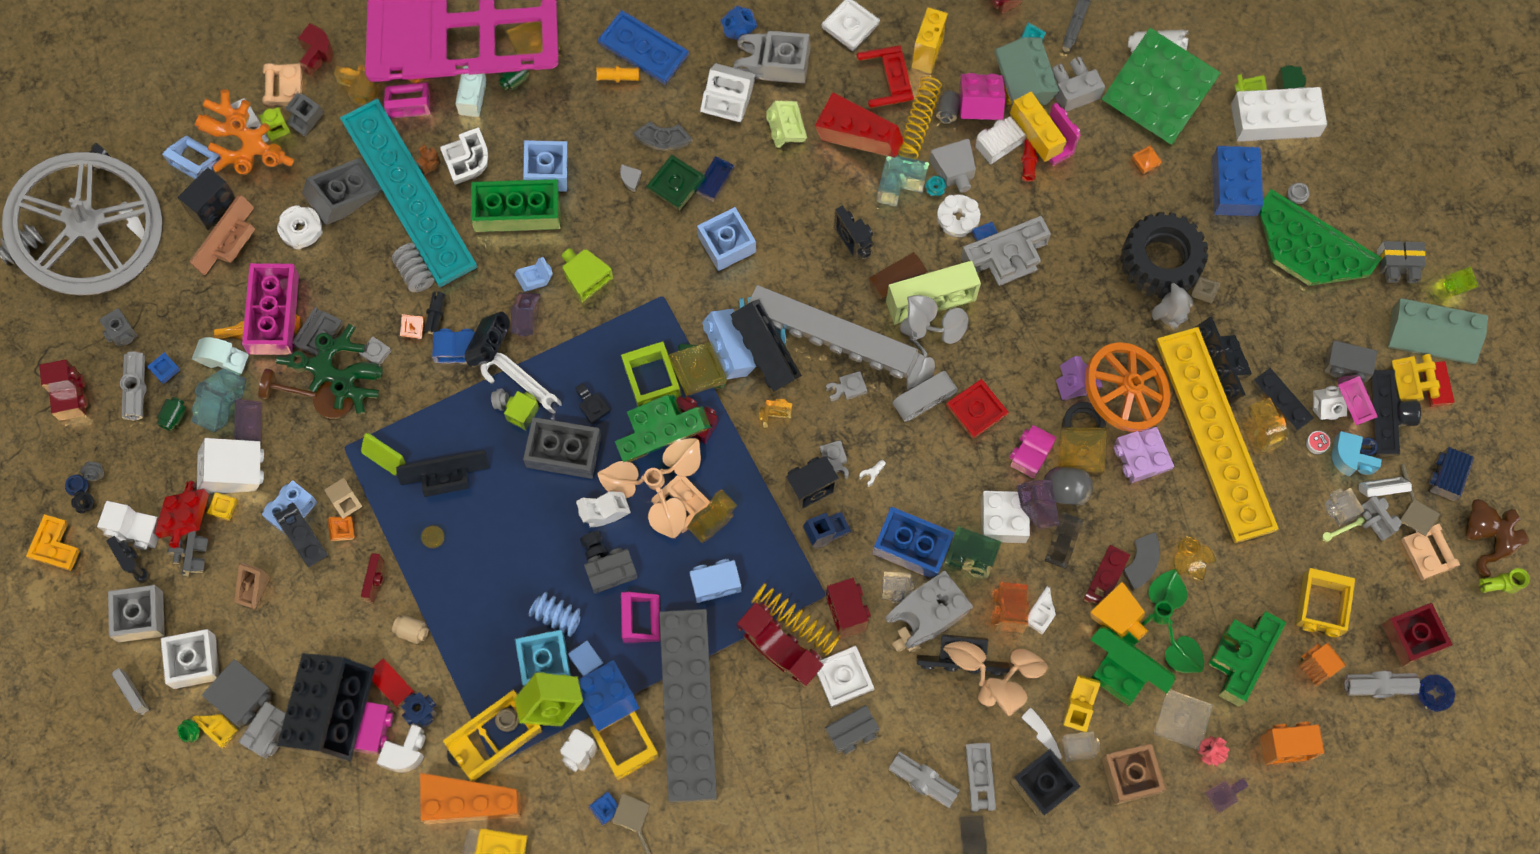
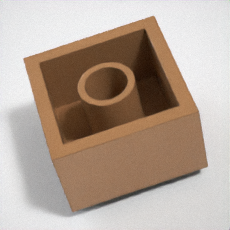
M1152 744L1106 754L1101 759L1115 805L1159 795L1166 790Z

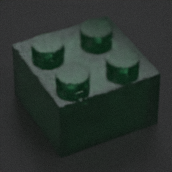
M957 526L945 563L949 564L948 566L951 569L957 571L966 570L973 577L983 579V577L988 578L1001 541Z

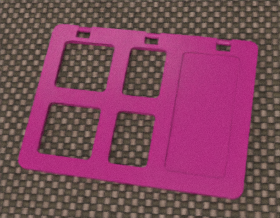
M368 0L366 77L371 82L391 81V79L405 80L456 76L458 74L473 75L555 68L559 63L556 0H541L542 4L539 7L503 10L495 9V0H479L478 11L447 13V0ZM542 22L543 51L541 53L509 56L495 55L496 25ZM479 26L480 56L477 58L448 60L447 30L454 27ZM522 61H534V64H522ZM468 65L466 69H456V66ZM402 70V73L391 74V71Z

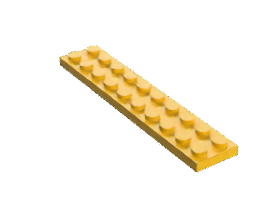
M1199 327L1157 338L1156 344L1234 544L1276 532L1279 529Z

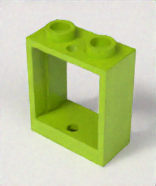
M664 342L621 355L637 407L665 395L674 394L676 399L681 396ZM663 359L672 386L640 395L632 368Z

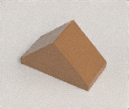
M241 562L238 567L234 602L256 609L270 577L262 569Z

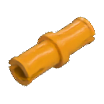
M597 67V81H639V67Z

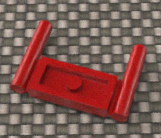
M901 45L857 53L856 58L859 61L882 57L891 95L870 99L868 101L870 108L914 100Z

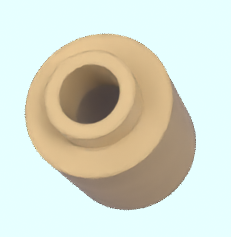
M398 615L394 621L392 632L399 638L419 644L420 641L426 639L429 628H426L427 624L424 621L407 615Z

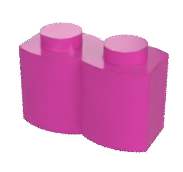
M1032 425L1030 430L1025 429L1020 438V441L1023 442L1020 448L1015 447L1009 458L1013 460L1011 467L1035 479L1057 437Z

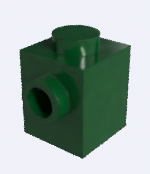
M1293 65L1281 67L1275 77L1277 90L1305 88L1306 76L1302 72V66L1294 67Z

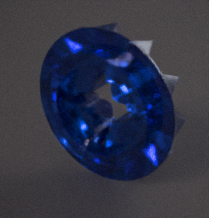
M1428 675L1420 681L1419 702H1422L1425 709H1430L1434 712L1445 711L1452 706L1455 700L1454 687L1447 678L1441 675ZM1434 687L1436 688V691L1438 693L1444 694L1442 696L1437 697L1436 701L1434 699V695L1427 693L1429 691L1434 690Z

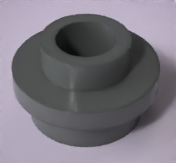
M86 462L80 470L84 478L89 481H96L104 476L103 466L97 462Z

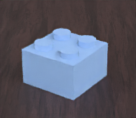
M524 140V180L558 179L559 191L567 192V141Z
M736 207L697 226L698 238L718 271L756 253V241Z

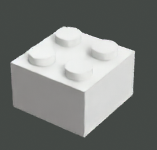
M983 491L980 499L981 542L1026 543L1030 536L1029 492Z
M208 629L161 638L165 684L171 688L177 689L213 682L220 675L216 636Z

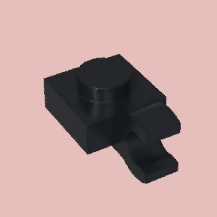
M583 383L575 387L577 394L583 401L579 404V408L591 424H594L610 413V409L598 393L591 396Z

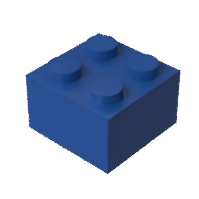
M614 660L578 679L583 698L582 703L597 731L639 709L633 693Z

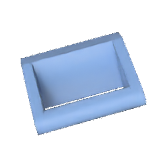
M189 136L180 139L163 153L168 164L194 179L207 167L213 171V165L221 159L220 155L207 150L208 147ZM189 146L209 159L198 166L181 156V154Z

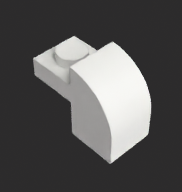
M609 491L597 499L581 498L576 501L579 516L583 522L589 523L590 527H599L615 522L631 513L624 492Z
M412 725L403 747L385 741L377 764L380 767L399 773L409 772L418 767L425 757L420 752H417L418 748L421 749L425 742V731L421 727Z

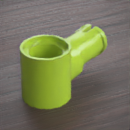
M1516 568L1509 573L1499 574L1497 577L1479 579V586H1483L1480 588L1482 593L1496 590L1516 593L1529 584L1530 576L1524 569ZM1512 577L1518 580L1519 585L1513 582Z

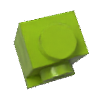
M279 107L267 109L263 114L259 115L262 124L267 123L270 129L279 125L283 126L273 132L271 130L266 132L271 141L291 133Z

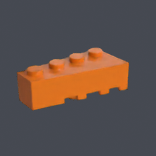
M420 773L421 822L426 825L521 817L520 793L517 789Z

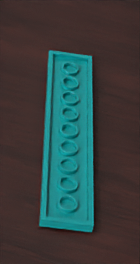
M378 98L340 117L439 288L478 268Z

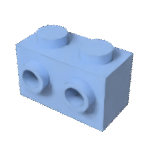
M293 480L281 488L279 496L274 501L269 502L262 513V516L284 535L285 533L273 516L274 513L282 512L287 508L288 504L293 502L304 518L318 503L311 494ZM293 516L286 519L288 525L296 521Z
M724 559L716 562V565L709 567L707 565H700L693 568V571H690L697 603L742 592L735 560L729 561V559Z

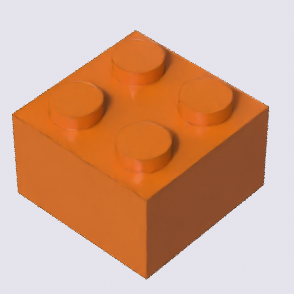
M1310 722L1296 723L1294 727H1287V724L1274 725L1272 729L1266 730L1267 733L1260 737L1265 765L1311 761L1324 754L1319 725H1311Z

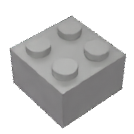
M151 585L108 591L109 637L117 642H126L165 636L163 591L157 586Z

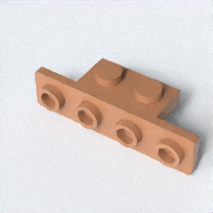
M238 195L190 260V264L201 274L206 275L217 259L231 263L254 232L255 228L251 224L244 222L253 210V206L243 196Z

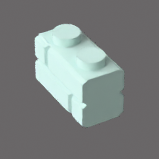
M461 74L456 99V106L460 115L480 116L487 80L485 74Z

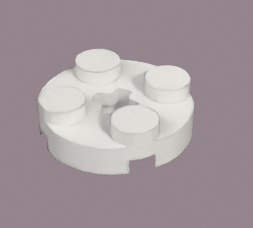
M949 195L940 204L937 222L938 224L940 223L946 234L953 237H964L971 233L974 228L978 227L980 210L975 200L964 195ZM960 212L962 213V215H964V217H961L960 220H957L956 216L953 214Z
M292 206L286 209L279 218V226L277 225L278 233L281 239L294 249L307 247L322 235L321 220L316 211L310 207ZM297 223L305 224L302 230H295Z

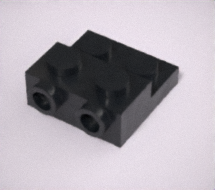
M843 205L836 208L834 229L854 261L870 257L873 253L871 247L874 245L871 227L868 224L865 225L862 219L855 221L852 213L846 211Z

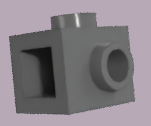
M119 308L99 319L105 328V331L102 333L108 342H114L118 347L131 343L138 336Z

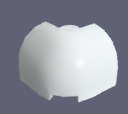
M479 128L459 134L460 140L440 147L454 185L476 178L487 167L489 160L488 151Z

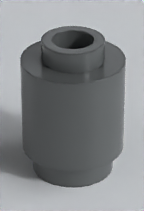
M944 91L940 96L936 116L942 123L949 124L957 120L960 106L959 94L954 91Z

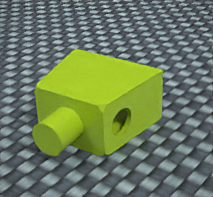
M569 248L561 256L566 261V264L562 267L564 276L581 302L585 301L613 279L612 269L586 249L577 255Z

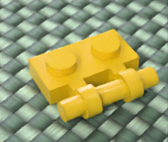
M1431 354L1423 355V363L1416 364L1415 356L1392 360L1400 399L1424 400L1422 391H1429L1431 398L1440 397L1438 390L1440 383L1439 380H1436L1434 371L1436 370V365L1432 361ZM1425 372L1427 382L1420 383L1418 373Z

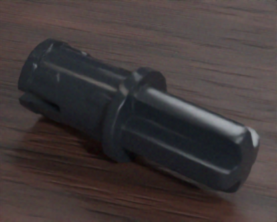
M436 291L432 292L430 306L426 310L428 316L425 332L433 335V332L438 331L440 318L444 315L442 309L446 295L438 291L437 296Z

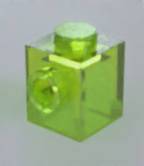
M1471 266L1445 275L1444 286L1448 293L1451 292L1452 296L1479 287Z

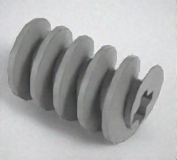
M23 223L24 231L19 230L20 238L25 249L30 254L29 246L37 249L36 241L44 244L45 240L32 224L28 226ZM0 238L2 245L0 246V258L7 266V261L15 264L6 247L5 240Z
M408 243L394 252L392 261L396 264L397 270L400 271L401 277L404 278L403 280L407 284L409 291L421 292L428 289L434 283V278H430L431 272L426 271L427 265L422 264L423 258L418 257L419 251L414 250L415 244Z

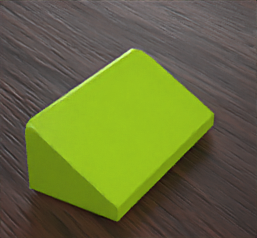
M366 433L364 435L361 447L362 454L396 476V467L406 464L403 456L371 434Z

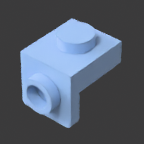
M541 257L538 258L535 265L517 269L514 275L524 292L546 286L552 276V270L545 259Z

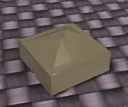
M1200 276L1191 297L1213 303L1220 288V283Z

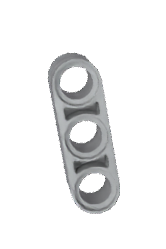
M943 371L900 395L892 404L903 421L907 422L948 399L958 391V388L947 372Z

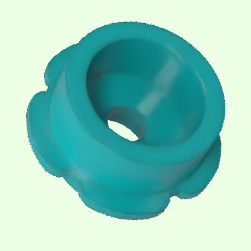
M933 176L927 180L925 188L929 195L941 196L945 192L946 183L943 178Z

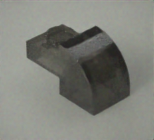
M983 815L959 816L960 854H987Z

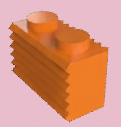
M1328 642L1322 647L1319 643L1301 656L1303 661L1299 663V667H1302V671H1305V674L1308 675V678H1311V682H1314L1315 686L1320 685L1346 666Z

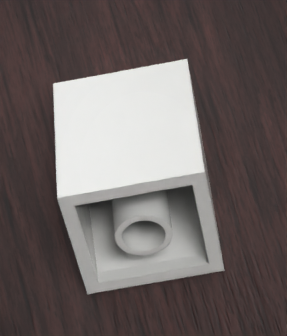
M204 438L197 452V490L205 489L209 494H214L215 492L221 494L256 491L264 479V472L260 470V463L264 459V450L260 449V441Z

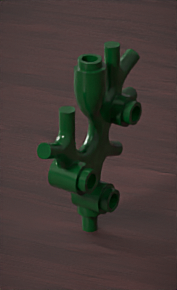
M349 323L343 333L337 338H332L328 333L318 334L315 338L318 354L314 357H306L303 352L299 351L288 356L277 355L276 364L287 365V368L294 369L296 372L309 371L314 375V379L308 388L312 392L316 393L324 382H331L330 389L335 396L333 409L342 410L344 399L349 397L354 403L356 414L361 415L366 413L363 398H379V390L355 387L353 382L355 379L373 381L382 379L383 366H379L377 363L358 362L339 370L332 364L333 356L339 351L364 353L365 344L352 343L350 341V337L356 327ZM323 340H328L325 345L321 344ZM296 359H302L300 363H295ZM342 385L343 389L341 391H337V387Z

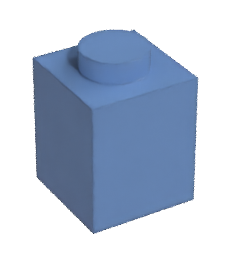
M585 641L568 653L570 660L582 677L604 665L588 641Z

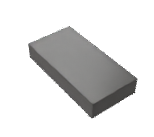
M120 668L112 672L113 678L133 710L142 715L148 712L149 708L128 674Z

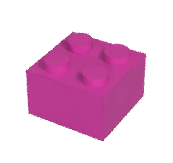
M961 74L959 86L961 119L1003 120L1005 106L1003 75Z

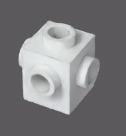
M1328 386L1326 389L1313 390V411L1321 420H1335L1339 417L1347 416L1348 406L1339 387Z

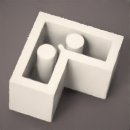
M106 501L97 526L104 532V536L109 538L115 536L120 541L125 540L128 543H133L134 547L146 550L147 547L156 548L159 539L155 534L159 520L158 517L135 512L128 505Z

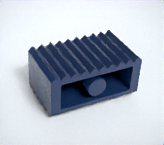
M1452 447L1439 452L1435 460V464L1438 465L1436 472H1432L1428 484H1431L1429 492L1454 502L1462 496L1474 456L1465 454V452L1453 449Z

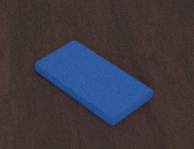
M623 10L620 11L598 38V44L635 67H639L640 70L665 85L689 56L688 50Z

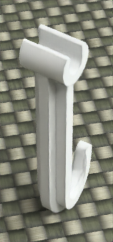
M496 353L492 362L481 365V373L489 383L493 384L495 380L489 374L488 367L495 364L527 392L536 397L550 413H556L550 407L552 402L562 406L561 401L555 395L550 394L506 355Z

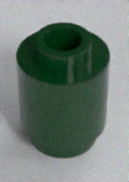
M529 70L501 72L498 75V83L505 91L508 89L512 92L527 80V76L530 75Z
M172 397L171 400L166 399L156 417L158 420L156 425L173 432L174 428L178 427L187 409L184 406V402L175 397Z

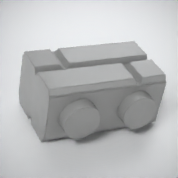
M265 701L238 742L265 759L268 756L274 755L279 747L277 742L286 713Z

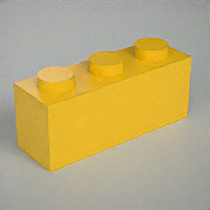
M1029 92L1014 100L1010 114L1024 131L1026 137L1043 161L1046 162L1061 154L1067 140L1034 94Z

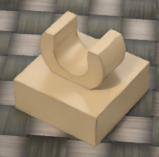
M905 626L898 631L901 638L892 643L896 651L901 652L907 648L905 643L913 634L911 627ZM919 644L908 650L915 652L922 648V646Z

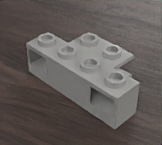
M1039 216L964 246L961 259L963 263L972 261L977 273L989 268L998 286L1038 270L1036 265L1040 264L1041 259L1036 249L1048 244L1051 233L1042 216Z

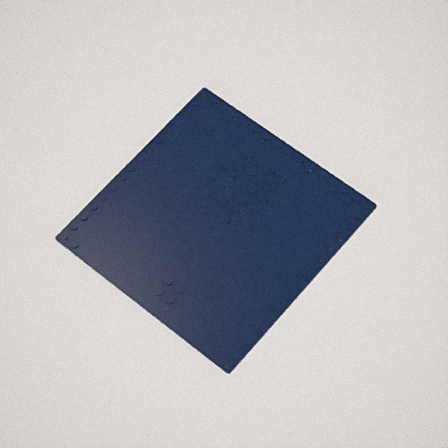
M663 296L517 364V366L550 394L555 395L562 403V406H560L556 402H552L550 407L556 413H550L536 399L539 410L534 416L535 418L600 429L601 441L593 479L526 468L523 458L531 423L527 430H524L508 422L504 415L506 410L494 409L491 402L492 392L500 388L508 393L509 398L511 396L514 397L517 391L522 394L527 392L504 371L492 376L495 380L493 384L485 379L371 433L372 436L402 455L406 461L405 465L485 450L490 468L469 472V489L424 497L422 482L401 485L397 475H393L363 455L361 452L363 438L345 446V452L471 719L478 716L512 690L518 695L523 689L515 639L560 630V626L557 629H553L551 623L545 625L543 619L537 621L535 615L529 617L532 604L544 592H548L547 600L556 596L555 604L563 600V608L571 604L572 613L578 608L580 609V622L574 634L569 637L568 631L563 633L567 654L585 641H588L604 665L614 660L633 695L663 681L661 641L623 642L622 592L659 595L660 612L706 609L709 657L745 639L743 635L746 632L743 629L739 631L736 623L754 604L751 601L764 583H767L758 602L771 588H774L766 607L781 593V597L773 612L787 598L789 599L780 618L795 603L796 607L792 614L825 597V592L715 389L681 386L678 346L679 344L690 343ZM664 342L680 388V397L684 399L685 397H690L697 402L696 405L703 407V409L709 407L716 411L718 416V425L712 432L707 444L700 442L701 462L698 470L691 476H686L712 503V507L698 518L687 531L681 532L676 538H670L654 530L649 523L648 514L654 505L651 500L657 494V491L649 488L644 481L640 485H635L636 490L633 496L626 498L630 514L603 526L590 527L589 523L583 522L579 516L576 501L581 498L597 499L608 493L599 480L598 472L606 469L613 463L622 461L615 441L635 433L627 411L637 408V404L622 363L621 355ZM663 359L632 368L640 395L672 386ZM581 383L586 386L591 396L598 393L610 409L609 414L594 424L590 423L579 408V404L583 401L577 394L575 387ZM670 445L629 461L638 470L639 476L636 481L640 480L650 468H657L659 470L670 468L664 464L662 459L665 450ZM674 470L663 475L664 485L660 488L661 490L677 476ZM668 495V496L665 498V500L667 501V500L671 499L672 497H671L670 495ZM601 531L603 536L602 543L607 547L608 552L617 548L628 549L638 578L594 594L584 564L588 563L585 555L586 549L582 547L580 538L588 533ZM724 559H729V561L735 560L742 592L697 603L690 571H693V568L700 565H707V567L716 565V562ZM650 601L632 602L633 633L651 635ZM774 603L768 608L770 611H771V609H772ZM781 609L772 616L776 621ZM568 656L571 676L578 677V679L582 678V675ZM583 703L578 706L562 726L540 725L542 729L540 734H537L498 764L590 718ZM496 716L481 726V728L486 730L487 736L498 751H501L529 730L524 723H519L513 731L504 732L497 727L495 722ZM479 734L489 758H491L496 753L486 739Z

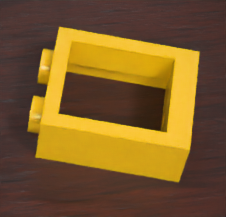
M927 8L915 42L912 61L913 69L932 73L943 41L948 13Z
M1309 568L1303 574L1296 626H1300L1304 631L1325 632L1326 636L1335 638L1346 633L1349 626L1355 578ZM1311 584L1342 591L1337 625L1306 618Z
M635 711L629 715L648 749L618 766L615 764L599 734L600 731H597L594 724L590 727L617 780L659 758Z

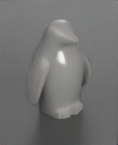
M1172 283L1171 292L1166 294L1161 303L1152 311L1153 320L1160 319L1173 329H1177L1179 324L1188 320L1187 315L1190 312V307L1194 305L1193 300L1183 288Z

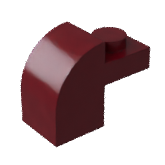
M309 23L298 37L302 49L307 51L300 60L303 71L311 76L315 70L320 68L323 60L329 64L331 63L333 48L327 34L321 28Z

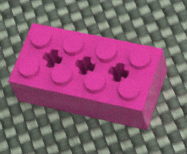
M250 263L242 345L248 355H289L293 353L292 342L294 341L299 273L294 264Z

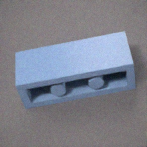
M734 309L711 311L702 322L703 329L707 333L711 349L715 353L719 369L723 373L725 380L746 377L756 367L751 351L743 344V337L740 331L736 330L732 324L730 314L734 312Z

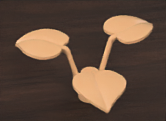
M689 438L671 444L665 450L662 458L664 464L670 468L665 470L650 468L638 481H636L639 476L638 470L631 462L619 461L598 472L599 480L608 492H624L625 498L633 496L636 490L635 485H640L644 481L649 488L656 490L662 503H656L651 507L648 514L649 523L657 532L670 538H676L684 528L686 509L677 498L665 501L660 489L664 485L663 475L671 473L673 470L681 477L694 474L701 462L700 442L698 439Z
M958 641L946 645L943 649L959 667L965 670L975 671L980 667L981 679L979 685L982 688L978 694V700L986 706H993L997 701L1008 716H1011L1027 701V693L1020 685L1015 682H1007L1016 670H1020L1021 674L1027 678H1038L1044 675L1048 669L1047 663L1035 653L1025 649H1017L1010 656V660L1015 666L1012 667L1003 680L995 678L985 680V665L982 662L985 661L986 655L978 646L969 642Z

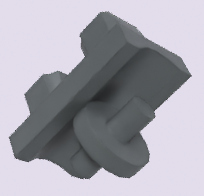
M196 531L188 533L185 549L182 548L183 541H180L178 548H168L167 553L174 556V564H180L181 557H184L181 576H189V573L203 572L205 559L192 558L193 551L206 552L208 538L196 536Z

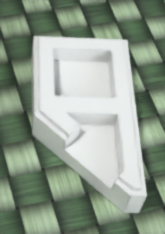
M1046 587L1023 621L1040 634L1044 633L1056 615L1049 587Z

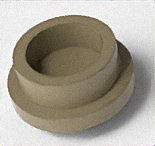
M511 708L500 710L495 718L497 727L504 732L513 731L519 724L517 712Z

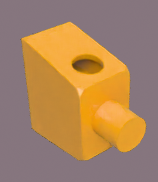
M1123 582L1090 612V617L1101 626L1110 628L1122 638L1130 632L1139 641L1148 632L1140 623L1145 616V612Z

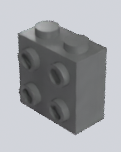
M233 659L202 696L237 726L243 728L253 721L256 716L255 713L263 706L265 701L267 703L270 702L274 691L237 660Z

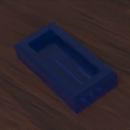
M715 156L704 174L706 179L695 193L714 202L732 173L734 165Z

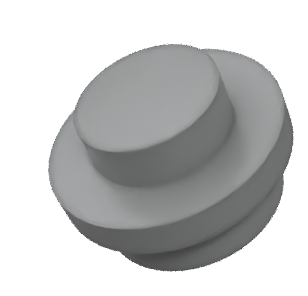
M1295 183L1289 187L1287 195L1293 203L1302 204L1307 201L1309 190L1305 184Z
M502 388L497 389V391L491 394L492 406L500 411L506 410L509 395Z

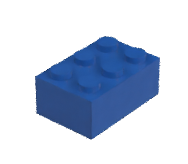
M1217 146L1212 156L1214 215L1257 216L1263 207L1260 147Z
M891 507L872 554L933 579L940 571L955 532Z

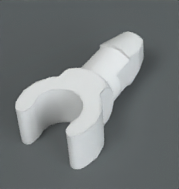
M881 460L869 470L862 471L859 479L869 476L871 480L868 481L867 487L872 486L875 477L884 468L886 462Z

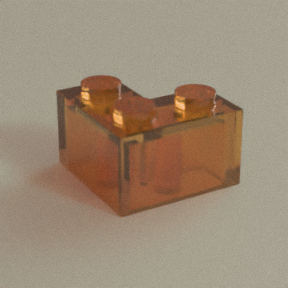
M1000 582L997 589L993 590V602H996L994 611H992L991 625H995L994 632L1023 634L1028 625L1029 602H1027L1028 585Z

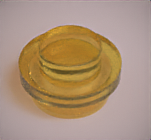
M438 526L425 528L421 535L423 544L428 548L439 547L445 538L444 532Z

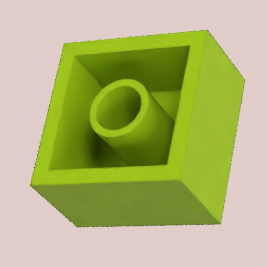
M544 672L535 673L514 698L519 723L562 726L583 702L578 677L565 674H546Z

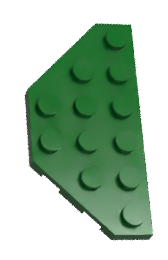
M1270 189L1263 199V207L1259 214L1272 263L1305 284L1313 286L1367 278L1382 259V257L1276 191Z

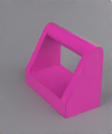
M428 82L386 86L384 108L388 117L400 118L430 115ZM423 91L421 98L392 100L391 94Z
M1360 375L1343 376L1337 379L1340 391L1356 425L1378 417Z
M622 592L623 642L661 641L659 595ZM650 601L651 635L633 633L632 602Z

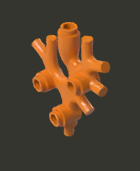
M227 89L220 91L221 103L219 104L207 98L205 99L203 107L225 116L226 121L220 122L206 114L204 116L199 114L194 126L198 127V130L212 136L226 137L234 135L242 141V147L237 151L228 150L213 142L210 143L207 150L221 157L213 165V169L216 172L221 171L229 164H234V168L239 174H248L255 162V155H261L264 164L270 167L277 164L280 165L281 163L292 166L295 159L286 156V152L282 151L279 145H268L263 141L262 136L270 130L267 123H263L257 129H249L246 126L249 120L248 109L250 102L242 100L239 108H232L229 90Z

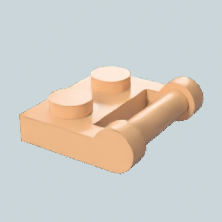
M265 64L263 66V73L265 74L264 106H287L297 92L302 95L301 64ZM274 75H279L278 97H274Z
M677 475L661 490L664 498L670 495L672 498L679 499L689 514L681 531L682 533L687 531L698 518L712 507V503L686 477ZM658 493L651 500L654 504L662 503Z
M1440 524L1432 526L1426 536L1417 532L1401 539L1421 581L1460 566L1458 559L1454 558L1441 532L1443 529ZM1433 535L1446 561L1445 564L1441 565L1428 539L1429 536Z

